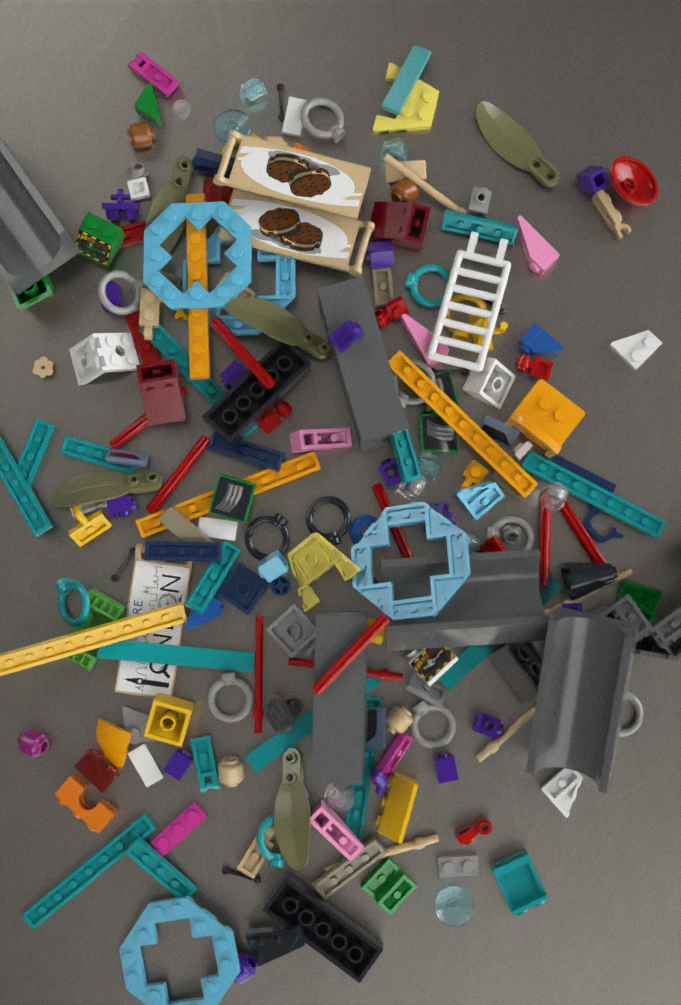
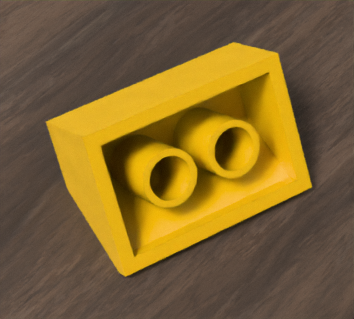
M393 772L392 777H388L387 796L383 795L380 807H383L382 814L377 815L375 826L378 827L379 834L402 844L418 789V782L416 778Z

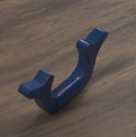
M590 504L587 505L588 514L583 522V526L596 542L604 543L612 538L622 539L624 537L617 533L615 527L611 528L608 535H600L591 525V519L599 515L600 511L595 510Z

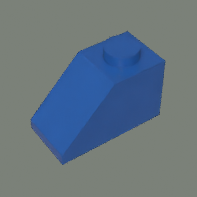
M536 323L518 342L520 350L531 356L558 355L564 349L561 344Z
M213 597L203 615L192 610L184 628L192 629L216 619L217 616L220 617L224 609L223 601Z

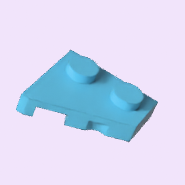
M492 480L454 492L476 521L505 497L498 485Z

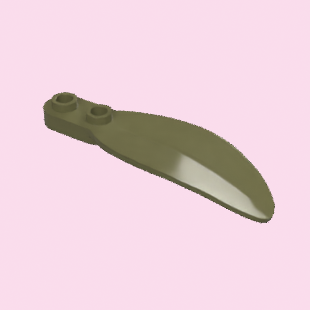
M486 101L478 103L476 107L477 123L489 146L506 162L519 169L529 171L544 186H555L559 181L560 172L541 155L539 147L532 137L516 121L495 105ZM537 164L539 168H535L533 165Z
M179 157L176 159L169 181L162 186L153 200L147 216L145 229L171 203H186L187 186L193 170L192 161L189 158ZM181 164H186L187 168H183ZM176 180H179L181 182V185H178L176 183ZM186 219L160 244L168 254L178 241Z
M241 297L232 299L225 305V310L230 315L278 341L298 346L318 359H325L331 354V346L326 340L308 331L294 315L273 302L259 298Z
M119 471L89 472L76 476L59 487L51 498V505L53 507H66L111 500L128 493L157 491L163 486V479L158 472L137 474Z
M289 748L283 754V778L275 801L274 829L282 856L293 869L301 871L306 867L309 858L310 805L308 793L303 783V754L299 749ZM291 755H293L292 761L289 759Z

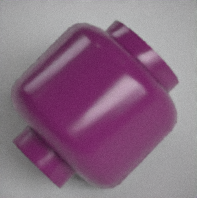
M32 728L27 729L18 737L19 750L32 757L44 754L49 745L46 734Z

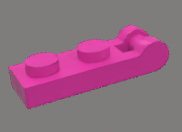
M141 51L136 54V59L128 64V67L134 73H137L148 83H152L153 87L167 98L179 85L177 79Z

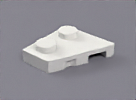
M650 330L614 341L609 347L635 371L662 342Z
M561 768L540 789L567 818L583 777L577 771Z

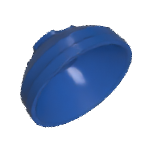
M361 515L351 523L349 536L354 545L358 544L364 537L361 534L362 527L371 526L373 522L375 523L378 520L376 517Z

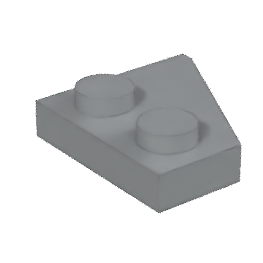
M128 706L122 707L124 728L133 732L129 744L158 741L144 737L149 718L148 713L134 710Z

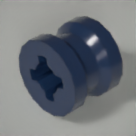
M279 576L271 583L272 592L276 595H285L290 591V581L283 576Z

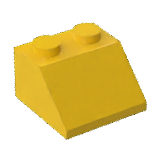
M158 692L152 703L144 737L182 747L195 703Z

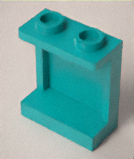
M526 850L490 866L512 915H522L527 912L528 908L541 906L548 899Z

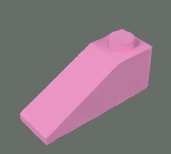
M520 215L515 225L519 226L518 235L530 269L541 276L557 261L560 254Z
M405 313L401 315L400 320L422 361L429 367L439 363L427 358L433 333ZM438 343L435 353L448 356V346Z
M350 428L298 430L289 434L292 453L352 446Z
M322 799L310 811L311 825L350 862L364 848V845Z

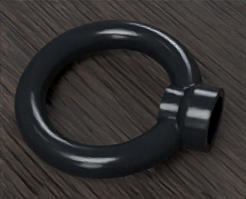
M333 496L320 497L312 502L307 509L306 525L311 534L318 532L333 546L342 543L341 537L350 527L351 513L346 503L341 499ZM329 503L341 509L344 520L338 531L326 534L320 532L315 527L313 515L319 506Z
M276 513L275 516H261L254 519L248 525L244 536L248 552L258 560L269 555L259 552L254 547L252 535L259 525L270 523L280 529L283 540L278 550L283 556L290 544V533L286 526L289 521L279 513Z

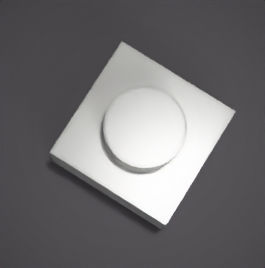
M146 177L127 181L132 201L151 197Z
M526 441L524 444L520 442L513 449L515 454L512 458L519 461L533 445L529 441Z

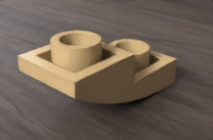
M425 160L400 162L421 179L427 180ZM386 163L387 183H398L400 180L407 178L390 164Z

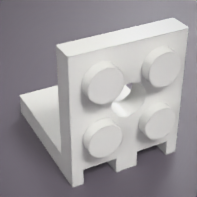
M131 332L93 333L69 349L78 385H86L105 372L137 371L136 365H140ZM115 348L121 352V356L116 353Z

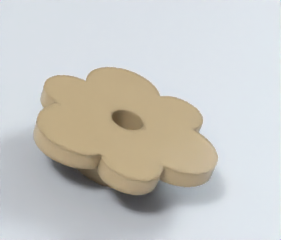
M42 356L39 360L34 361L35 367L32 371L35 375L45 378L46 375L51 376L54 373L52 368L54 364L47 357Z

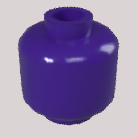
M241 952L238 954L241 971L234 980L237 984H243L253 977L257 966L252 955Z

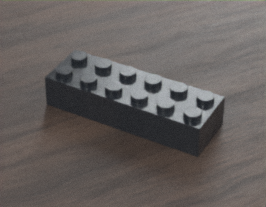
M279 341L258 361L273 378L275 385L272 388L267 389L253 372L249 370L202 415L203 422L230 448L311 370L312 363L294 346Z
M289 872L285 873L263 905L262 911L282 926L300 924L306 938V944L358 983L363 980L383 951V943L324 900Z

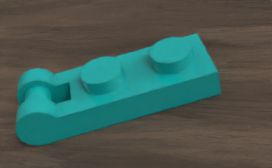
M211 735L191 738L190 741L201 793L207 792L208 789H221ZM211 776L212 781L206 782L205 777Z

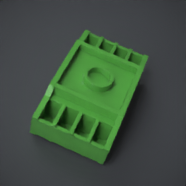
M93 588L88 592L90 599L88 618L82 625L72 626L68 634L119 620L122 618L127 606ZM98 648L66 658L91 671L98 660Z

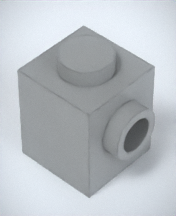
M474 187L467 213L485 218L492 191H488L484 187Z

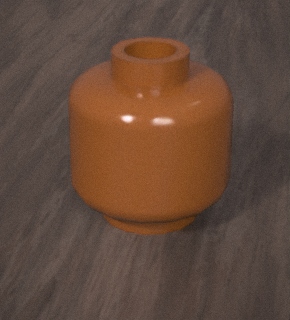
M147 122L131 124L127 130L129 143L136 149L151 146L152 139H155L153 127L149 128Z
M408 178L400 180L391 189L390 196L392 201L412 203L418 198V185Z

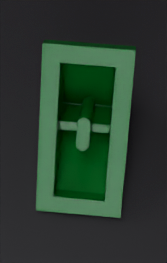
M148 83L135 102L134 107L137 114L160 127L162 122L155 90L152 83Z

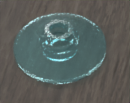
M227 110L216 118L214 132L221 141L227 143L228 132L232 129L248 136L251 130V122L244 112Z
M449 886L441 890L437 895L434 904L435 913L443 924L450 927H459L471 919L474 912V902L469 892L464 888ZM452 901L457 902V906L451 907L450 903Z

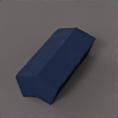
M197 148L196 155L192 160L193 169L215 175L218 172L223 155ZM230 157L224 175L227 179L230 177L235 158Z

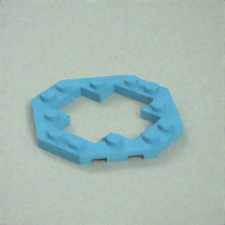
M224 201L171 203L144 230L143 283L171 310L190 308V310L206 308L224 309L228 301L235 299L252 282L251 226ZM213 218L236 240L224 253L236 268L211 293L196 281L182 294L159 272L172 259L160 244L185 219L200 231Z
M220 225L215 229L213 235L209 239L207 238L208 264L221 263L222 245L234 244L218 238L221 229ZM257 249L258 262L276 261V295L257 296V298L273 302L285 308L296 297V260ZM187 258L183 261L182 294L188 290ZM209 308L210 326V321L214 317H219L235 336L258 335L261 332L232 315H221V309Z
M425 502L386 507L382 511L380 518L375 523H372L363 534L364 537L360 542L356 543L351 549V561L361 569L352 577L353 587L395 622L435 617L471 574L467 534L440 513L433 510ZM426 523L428 541L447 539L450 574L430 576L431 596L394 601L392 582L374 584L372 549L390 547L389 528Z
M189 896L151 901L119 948L126 989L145 1005H218L241 971L233 930L227 925L221 924L216 920L217 917L205 908L202 909L195 904L194 900ZM189 918L193 938L212 936L219 974L206 975L201 978L204 997L169 1001L166 981L147 983L141 946L156 944L159 941L155 923Z

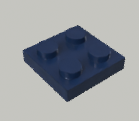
M237 562L216 594L249 615L270 583L242 563Z

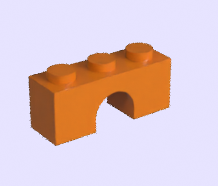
M74 773L69 776L54 795L58 797L57 801L61 805H67L72 810V814L76 818L83 819L91 831L100 833L118 811L105 799H102L96 806L85 804L83 793L89 785Z

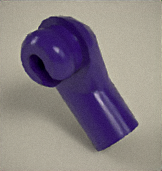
M374 767L370 771L371 779L377 785L375 793L382 796L388 785V777L379 768Z

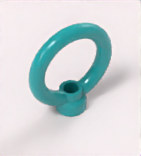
M426 264L416 269L414 273L408 272L404 287L410 288L414 300L427 308L440 307L444 295L438 300L423 298L417 290L419 277L426 272H436L444 278L447 286L450 273L442 266L436 264Z
M68 577L61 578L55 583V587L59 591L58 608L60 615L67 624L80 626L86 621L90 612L88 592L79 581L69 580ZM72 588L79 592L82 600V611L76 619L69 615L66 608V595L72 591Z
M273 814L260 824L256 836L257 846L260 853L269 860L268 866L284 867V861L286 860L282 854L270 852L264 841L267 828L274 823Z

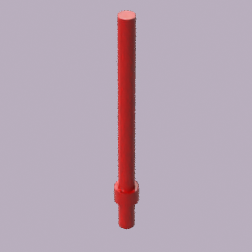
M256 616L255 700L252 718H254V733L260 734L262 733V718H264V709H262L263 616Z
M289 657L288 665L314 669L315 661ZM367 668L366 676L380 678L382 681H388V679L403 681L404 679L403 673L389 672V669L382 668L381 670Z

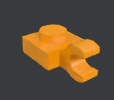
M473 459L461 475L466 479L458 490L470 487L472 484H479L489 470Z

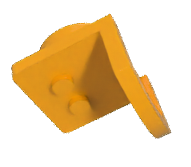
M540 379L504 424L509 428L512 426L516 427L526 438L546 451L544 455L551 459L561 450L560 446L584 417L585 412L546 381Z

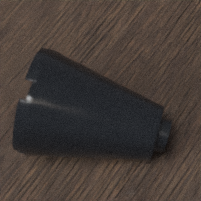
M561 563L564 567L561 568L564 589H569L570 594H567L569 601L576 600L614 583L615 578L618 577L617 569L615 566L612 567L611 563Z

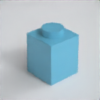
M277 549L259 561L257 571L262 579H266L270 583L287 572L289 564Z

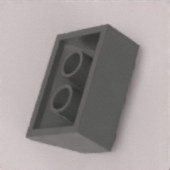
M532 642L503 643L488 655L523 703L537 696L543 657Z

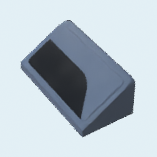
M485 415L480 425V428L493 441L509 449L513 448L520 433L517 428L513 426L509 428L504 422Z
M111 449L105 460L113 464L147 467L149 454L146 452Z
M366 707L365 747L385 748L386 707Z

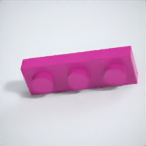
M405 732L398 733L393 738L390 748L384 752L377 768L389 777L414 738ZM370 777L369 781L372 784L376 785V783Z
M194 801L150 843L164 857L206 819L208 815Z

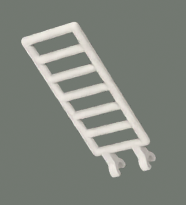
M472 231L467 250H458L456 252L427 352V358L480 372L483 370L510 273L511 262L503 260L508 240L502 238L496 258L474 253L479 233ZM462 258L502 267L501 277L461 268ZM457 275L498 284L496 294L455 284ZM457 292L493 301L492 309L488 311L450 301L452 293ZM452 309L488 318L487 327L482 328L446 319L447 310ZM446 326L484 336L482 345L440 336L442 328ZM440 343L479 353L477 363L435 353L437 345Z

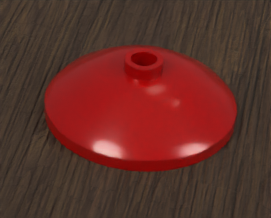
M629 156L619 157L611 164L609 171L610 180L620 197L637 206H647L656 200L659 191L658 183L653 173L645 164Z

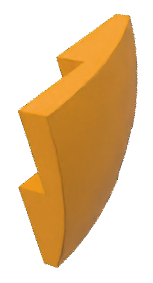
M99 718L96 735L103 754L111 763L123 768L133 732Z

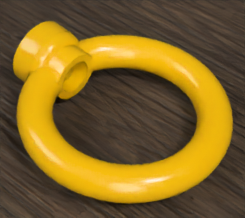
M460 293L453 296L450 300L456 303L469 300L476 303L480 309L487 310V306L481 298ZM451 309L447 310L446 319H450ZM479 316L473 325L482 327L486 318ZM446 327L453 333V339L467 341L468 335L472 334Z

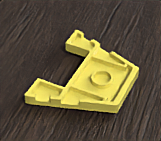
M389 62L385 81L394 83L401 68ZM418 79L401 113L396 115L395 119L376 115L373 134H380V132L386 131L393 133L398 130L416 131L431 129L439 91Z
M318 532L312 533L287 554L293 576L298 582L299 588L297 590L299 596H302L304 605L302 607L304 612L310 611L320 603L319 598L310 585L334 565L345 581L361 571L356 564Z

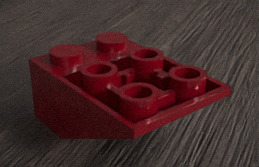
M375 201L370 222L375 224V229L371 232L370 239L391 241L392 244L421 250L431 207L416 203Z
M175 359L136 365L148 426L186 420L180 369Z

